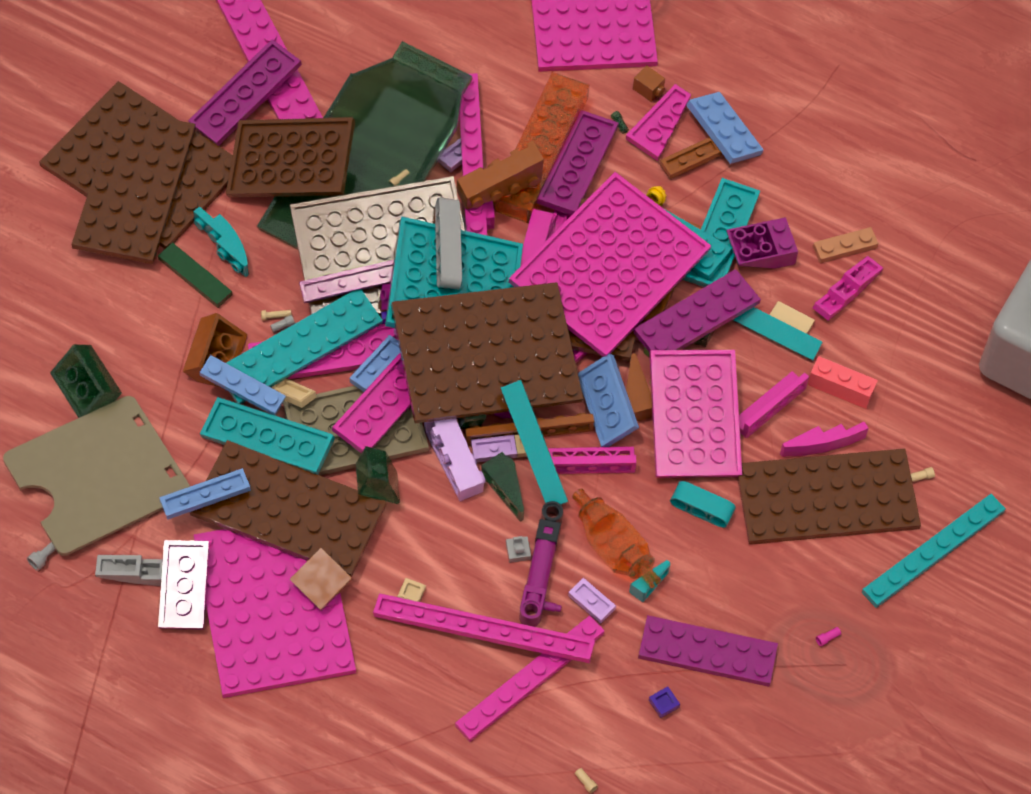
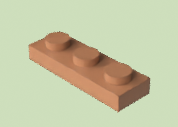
M869 227L814 242L813 248L819 262L824 263L876 249L879 243L872 228Z

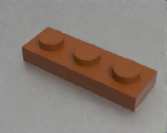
M709 137L661 159L660 166L669 179H672L722 156V152Z

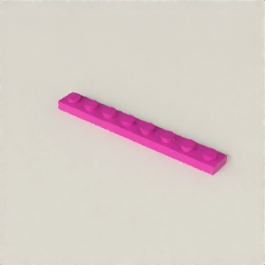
M589 615L567 634L596 641L604 635V630ZM544 653L540 654L455 722V727L471 742L568 664L571 659Z

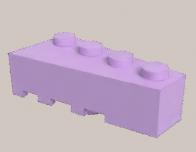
M456 418L424 422V432L459 501L482 493L484 483L486 482L485 477L476 466V459L468 448Z

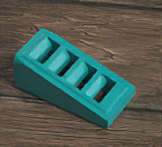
M668 560L664 561L632 582L629 593L641 602H644L669 574L671 562Z

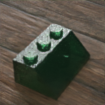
M73 344L50 372L78 418L116 401L122 394L92 345Z

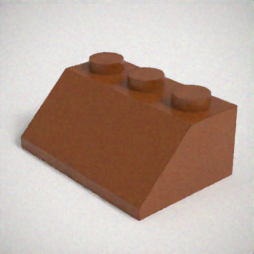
M218 313L202 317L183 372L199 383L220 387L200 376L201 369L210 355L224 363L241 355L247 334Z

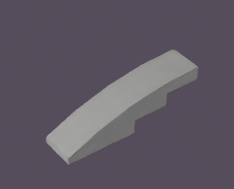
M98 555L95 576L121 582L161 586L163 559H143L141 555Z

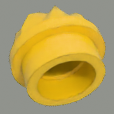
M661 186L651 187L646 194L647 197L659 206L666 201L667 195Z

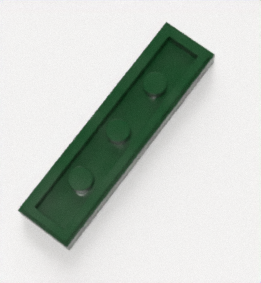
M173 242L158 255V259L217 308L233 295L227 286Z

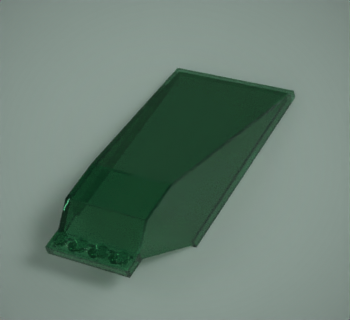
M403 41L392 58L354 74L350 73L323 117H353L355 120L344 195L394 187L389 180L399 175L405 169L410 173L399 181L400 183L396 186L426 181L458 128L462 96L471 83L472 76ZM342 195L274 197L259 221L257 228L298 249L290 204Z

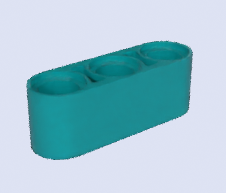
M686 481L678 483L670 499V503L674 507L722 528L727 527L736 509V506L731 501Z

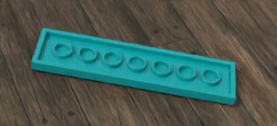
M361 289L355 290L226 362V364L272 387L381 325L383 320ZM230 392L236 403L242 404L246 402V400Z

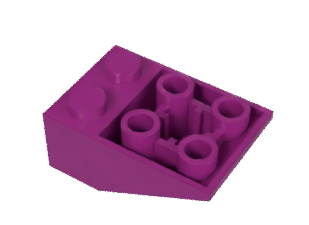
M786 217L726 230L738 266L776 269L795 265L798 249Z

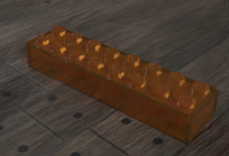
M554 72L551 73L516 146V149L521 151L528 147L527 143L532 140L534 141L544 158L542 181L534 187H527L516 194H508L497 201H493L495 212L529 224L533 209L537 210L539 205L537 204V198L580 111L584 109L588 100L589 84Z

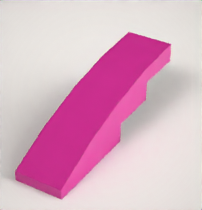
M533 209L522 248L521 266L547 240L553 213Z
M869 256L865 257L845 272L842 279L830 287L826 295L815 302L813 309L829 321L855 299L882 272L883 267Z
M865 422L848 430L840 424L825 432L817 426L783 443L780 455L782 457L806 456L842 448L866 438L869 428Z

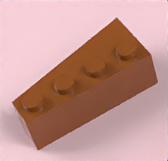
M533 140L527 143V148L521 151L518 149L511 151V156L502 161L497 158L486 169L480 167L457 179L456 190L466 210L478 208L489 201H497L503 196L516 194L522 189L534 187L541 183L544 158Z

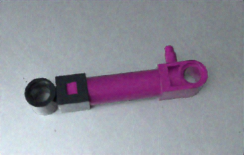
M549 501L542 507L527 583L524 587L520 605L519 620L521 624L533 627L540 623L543 610L561 612L562 608L561 605L545 601L553 558L557 549L563 520V507L555 501ZM548 514H555L556 517L551 518ZM527 611H533V612H535L536 614H535V615H527L526 612H527Z

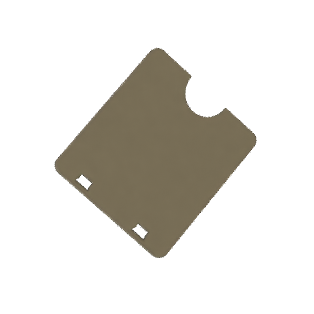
M125 396L7 451L3 456L4 464L20 491L26 488H40L52 496L54 508L50 515L41 521V526L56 551L63 556L72 554L163 510L159 497L190 487L140 405L132 396ZM138 416L144 423L140 427L134 421ZM171 467L177 476L170 478L166 470Z

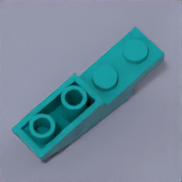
M199 206L193 211L196 227L208 233L210 239L216 243V253L222 260H227L235 272L247 277L249 272L246 253L233 227L221 214L213 219Z

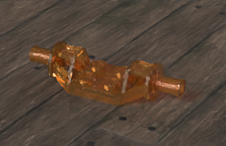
M578 489L580 495L575 492L572 498L581 506L578 517L583 521L587 541L614 573L630 576L631 579L642 577L650 588H655L654 582L656 585H659L661 578L651 569L655 559L650 555L648 543L622 513L605 504L601 497L591 499L583 489Z

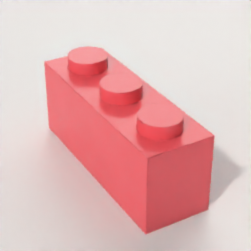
M818 356L810 373L808 385L867 409L878 380Z

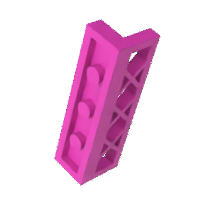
M792 371L739 415L740 433L746 439L806 389L809 376L804 373L798 377Z
M634 447L548 448L558 474L635 473L636 455H634Z

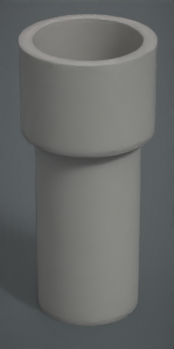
M292 315L270 325L274 333L294 325L295 321Z

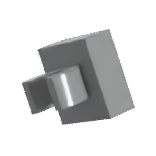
M519 536L506 539L509 563L531 560L528 537Z

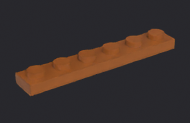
M580 413L576 416H557L552 419L537 418L543 437L590 432L594 428L593 414ZM514 422L509 424L495 423L484 427L472 426L465 429V439L468 446H471V440L518 434Z

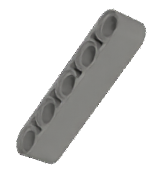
M438 197L435 205L437 287L460 289L462 282L460 201Z

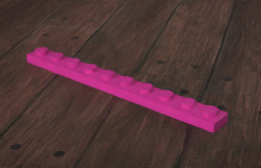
M478 73L457 74L463 176L480 167L483 168ZM485 203L478 208H470L468 210L465 208L466 231L487 235Z
M380 593L373 611L374 617L585 663H590L595 646V640Z

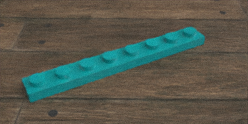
M992 494L988 495L863 588L861 593L875 608L879 607L1002 515L1006 508Z

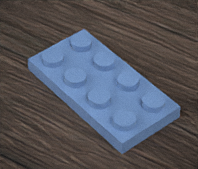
M720 92L688 101L686 106L730 164L762 154L764 149Z
M608 354L578 373L588 410L594 417V427L601 447H609L639 428L614 355Z

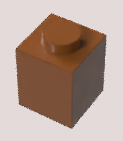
M646 65L634 77L633 90L652 102L656 97L659 98L664 93L665 78Z

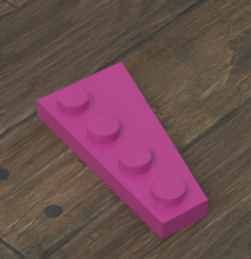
M675 84L627 133L626 140L658 161L687 107L688 101L691 99V94Z

